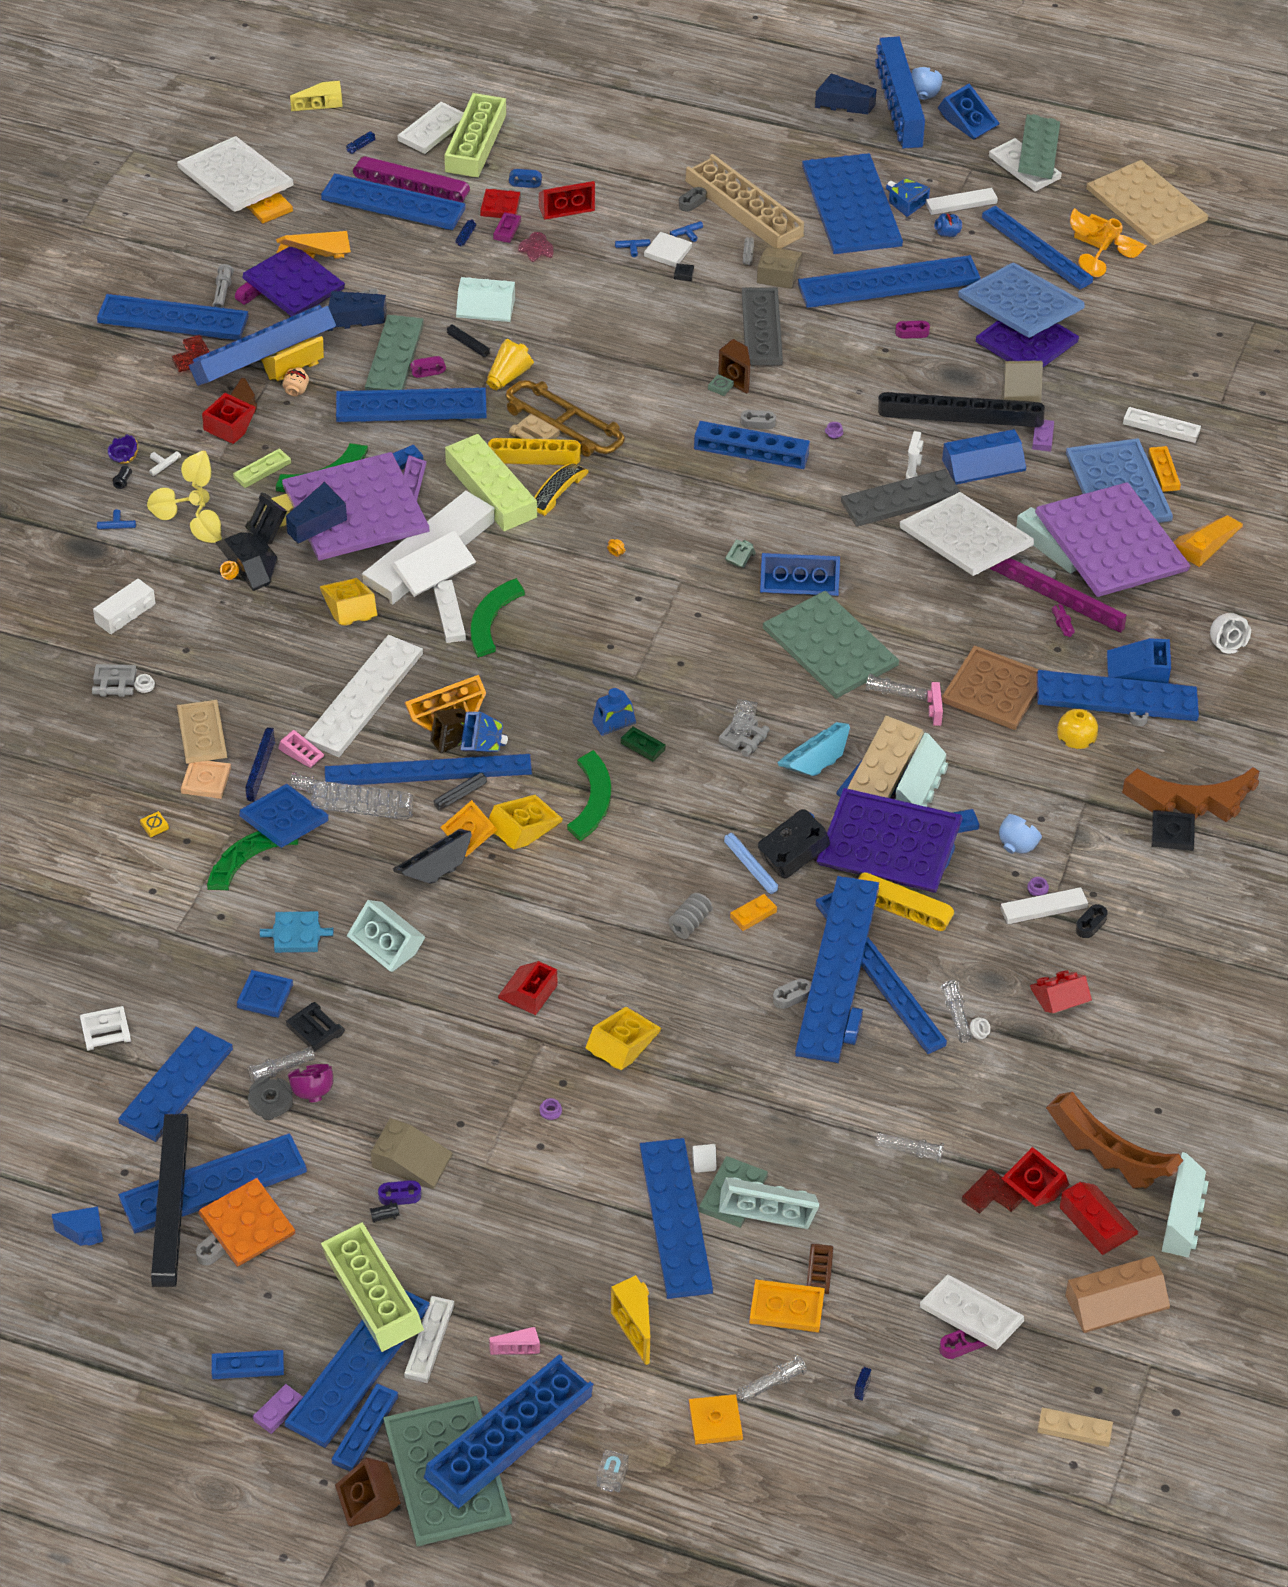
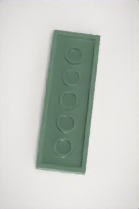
M1027 114L1018 172L1052 180L1060 121L1053 118H1042L1035 114Z
M387 315L366 381L365 391L404 390L410 364L413 361L424 325L422 318Z

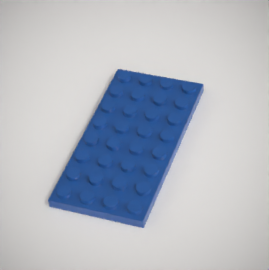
M870 153L802 161V167L833 254L903 246V239Z

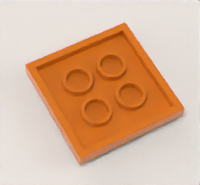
M257 1178L199 1210L200 1217L237 1267L293 1236L296 1231Z

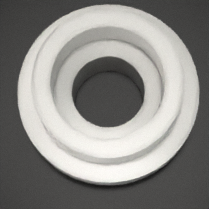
M142 674L136 678L134 686L138 692L147 693L154 689L155 682L150 675Z
M975 1018L970 1023V1031L976 1039H984L990 1033V1024L986 1019Z

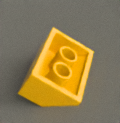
M322 336L308 338L262 358L261 360L269 380H283L289 369H302L306 365L312 367L319 364L318 360L324 358Z

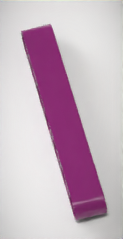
M367 156L361 157L353 168L354 176L362 180L461 203L470 192V186L464 181Z

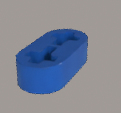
M514 169L509 174V183L514 187L537 188L542 182V174L537 170Z
M852 1007L844 1043L856 1044L863 1009Z

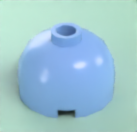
M919 67L912 70L911 75L919 99H930L939 93L943 78L938 71L935 70L934 73L927 67Z
M1009 814L1000 826L999 837L1004 844L1003 848L1011 854H1014V852L1019 854L1028 853L1038 845L1042 835L1033 825L1029 828L1024 824L1026 820L1013 814Z

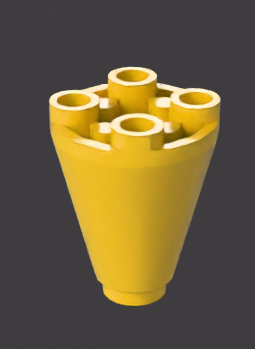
M505 339L488 374L487 385L497 391L530 369L534 361L527 353L528 348L524 344L520 343L518 345L509 339Z

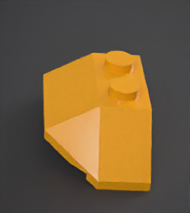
M479 675L409 700L405 702L412 722L432 732L435 712L462 708L466 712H478L486 691Z

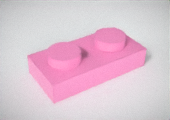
M932 682L931 690H927V702L931 703L928 710L929 717L933 719V726H941L943 708L940 682Z

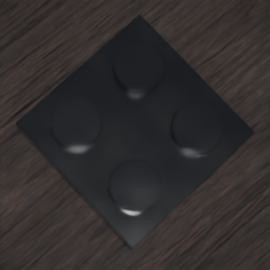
M1153 810L1151 847L1193 851L1195 814Z

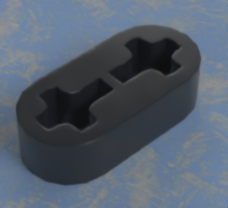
M1100 904L1092 905L1078 919L1076 933L1079 937L1090 938L1105 924L1108 915L1106 907Z

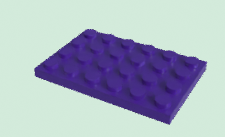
M844 788L827 832L830 845L819 854L817 863L821 866L858 875L869 873L892 883L936 893L963 818L960 814Z

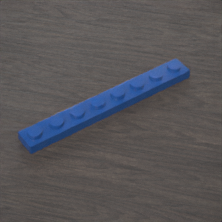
M997 206L982 212V218L1079 290L1093 283V277Z

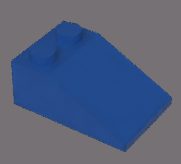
M970 83L945 97L938 106L939 111L949 123L973 140L1000 124Z

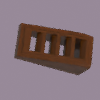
M811 1244L806 1286L825 1288L824 1294H829L833 1246ZM814 1263H822V1264H827V1265H818V1264H814ZM813 1272L826 1273V1275H824V1274H815V1273H813ZM812 1280L826 1281V1282H825V1284L812 1283Z

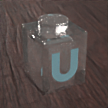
M605 1449L597 1472V1487H601L605 1491L620 1493L628 1470L629 1456Z

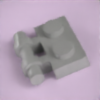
M96 664L93 680L94 684H100V686H93L92 694H99L101 697H107V695H118V697L133 695L134 688L126 687V685H134L137 672L136 665ZM108 685H119L118 687H108Z
M740 712L719 736V742L734 750H737L740 746L744 747L741 753L747 757L750 753H754L757 745L767 738V733L770 729L766 725L762 728L757 727V719ZM750 734L754 736L752 739H749L747 737Z

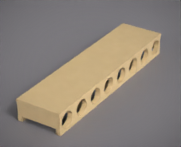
M714 154L710 155V159L693 168L686 167L685 181L694 188H704L708 199L773 248L782 249L804 237V221ZM713 161H715V162L717 163V165H718V170H717V167L714 166ZM736 178L739 179V181H740V183H741V187H740V184L737 183ZM759 195L764 199V204L760 200ZM783 213L787 216L788 221L783 217Z

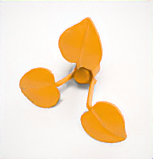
M1075 208L1071 213V227L1079 235L1087 237L1091 234L1094 236L1103 230L1105 240L1095 258L1090 254H1082L1078 260L1080 267L1093 277H1101L1106 272V264L1098 260V257L1108 240L1114 239V244L1118 245L1117 250L1129 258L1137 257L1147 246L1130 237L1119 235L1122 224L1115 218H1111L1107 224L1104 223L1098 229L1094 220L1080 213Z

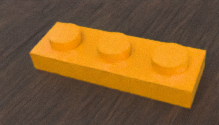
M1168 447L1149 448L1148 455L1162 492L1180 490L1181 484Z

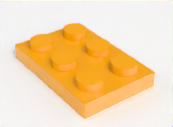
M755 1279L749 1324L819 1332L825 1288Z

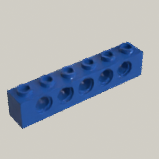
M699 421L694 436L695 450L805 469L809 456V440Z

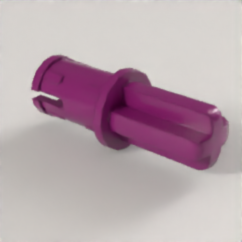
M1058 604L1060 610H1058L1056 605L1053 606L1052 613L1056 618L1057 626L1061 628L1064 636L1072 637L1075 630L1071 624V617L1066 614L1062 604Z

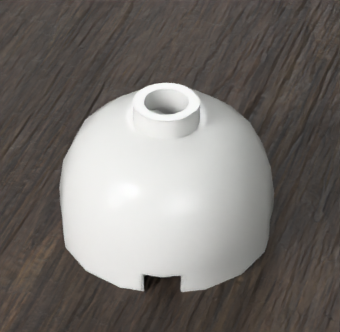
M1225 613L1213 621L1210 628L1211 640L1222 652L1227 654L1236 653L1238 650L1235 649L1241 646L1244 647L1248 643L1251 636V627L1242 616L1235 613Z

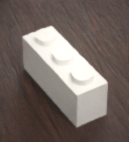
M136 579L93 609L95 623L109 634L114 633L156 604L154 590L140 579Z

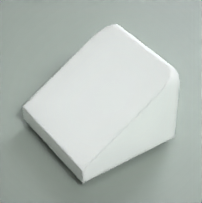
M715 1144L693 1146L692 1162L694 1172L716 1170Z

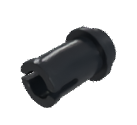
M122 466L119 473L113 477V486L117 489L125 488L127 480L132 474V469L128 466Z
M391 1201L388 1205L370 1208L373 1223L389 1218L395 1220L397 1216H400L397 1202L392 1203Z

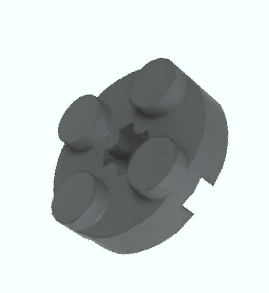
M264 1077L257 1080L249 1089L248 1103L250 1109L256 1115L262 1116L264 1120H272L274 1117L281 1116L293 1105L291 1086L281 1078L270 1080V1077ZM267 1095L271 1097L275 1095L272 1100H267L266 1098Z

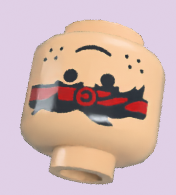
M301 368L289 369L286 372L282 386L285 392L291 396L302 395L309 383V377Z

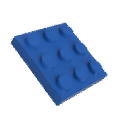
M288 784L281 786L239 810V816L281 848L328 821V814Z

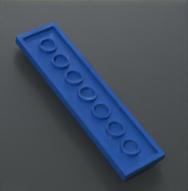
M335 173L321 194V200L450 230L455 228L465 211V203Z
M106 294L97 316V322L108 325L239 340L249 315L248 311Z
M486 388L336 391L337 422L487 418Z
M1046 670L1037 671L1038 705L1123 714L1136 712V715L1142 716L1148 713L1151 717L1197 721L1199 717L1196 686Z
M291 1134L277 1137L185 1170L182 1217L199 1211L255 1178L260 1181L263 1187H267L306 1173V1165ZM159 1180L118 1194L134 1234L155 1227Z
M679 1138L640 1143L641 1159L667 1299L713 1294L712 1280L685 1139Z
M404 1290L416 1308L421 1320L430 1303ZM361 1320L286 1419L285 1427L326 1448L406 1340L381 1352L365 1323Z

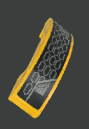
M569 463L552 474L534 497L537 500V513L546 516L556 506V499L573 482L578 484L588 474V470L575 463Z

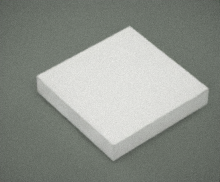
M660 232L644 251V257L676 267V264L680 263L692 248V242Z

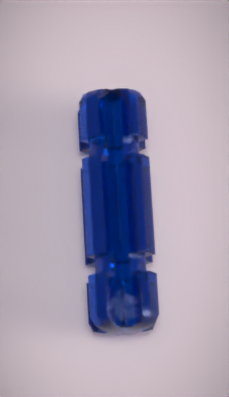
M369 131L354 140L353 143L347 144V152L353 154L376 139L375 134Z
M473 219L467 220L459 236L456 238L455 242L458 246H464L476 228L477 224Z

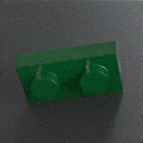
M634 726L621 737L622 745L652 762L666 748V744Z

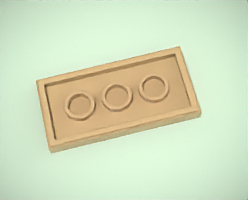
M211 700L177 705L186 764L227 758L218 701Z

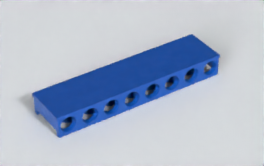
M560 1354L427 1463L424 1479L456 1508L459 1509L592 1397L594 1384L591 1381L587 1383L565 1364Z

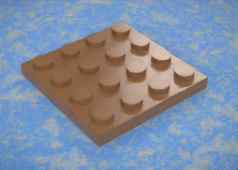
M974 645L942 695V703L1016 730L1037 695L1036 675L1039 669Z

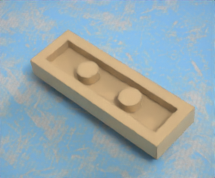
M1042 1407L1037 1433L1109 1447L1113 1422Z

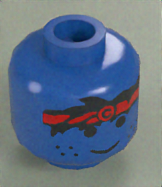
M942 213L935 220L934 227L940 236L955 237L961 232L962 221L956 214Z

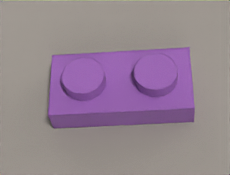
M1044 420L1042 426L1034 428L1032 450L1051 452L1054 421Z
M285 1384L253 1415L254 1422L272 1434L289 1417L303 1396Z

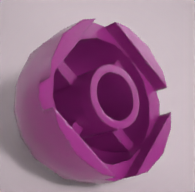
M328 1064L308 1065L301 1072L297 1068L288 1073L292 1091L301 1099H309V1102L321 1101L322 1096L331 1090L334 1082L332 1066Z

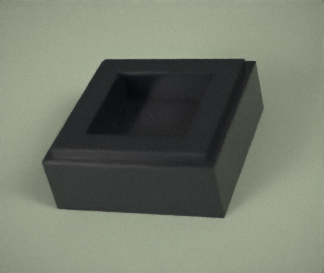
M677 263L674 280L692 282L694 265Z

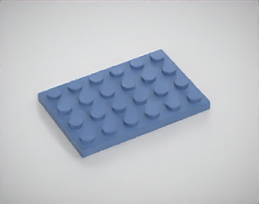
M1014 262L958 291L959 298L1028 338L1085 308L1084 301Z
M1139 438L1066 448V456L1083 494L1128 482L1158 523L1172 521L1173 514Z

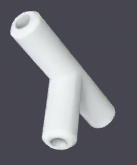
M176 451L164 459L155 452L151 453L150 459L158 464L150 469L149 473L152 476L157 475L181 458V454Z

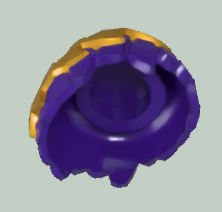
M128 434L122 438H114L112 444L108 446L109 458L118 464L132 462L138 453L136 438Z

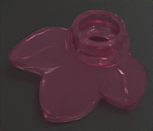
M541 232L532 233L528 239L523 240L519 244L518 252H527L531 262L536 261L542 254L552 258L554 253L553 245L547 241L545 234Z

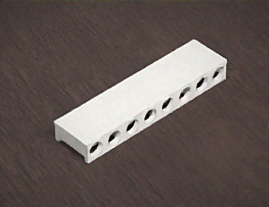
M464 491L427 521L430 532L404 539L362 573L363 584L388 598L390 604L393 605L409 592V589L392 566L395 561L454 530L466 546L494 523L495 507L468 491Z

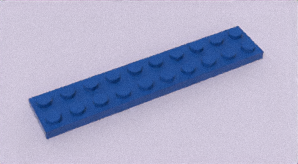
M971 255L803 278L798 279V287L806 307L809 308L971 285L980 280L981 277Z
M837 876L795 1050V1056L839 1063L879 891V882Z

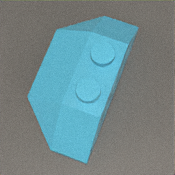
M834 723L828 729L821 731L777 762L778 766L810 776L820 774L823 768L834 764L836 759L843 755L850 730L849 724Z

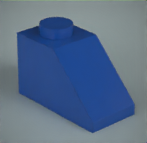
M98 1206L52 1214L54 1230L74 1243L83 1246L103 1242Z

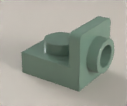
M736 539L725 560L743 569L750 556L754 557L756 554L753 544L746 540L742 542Z

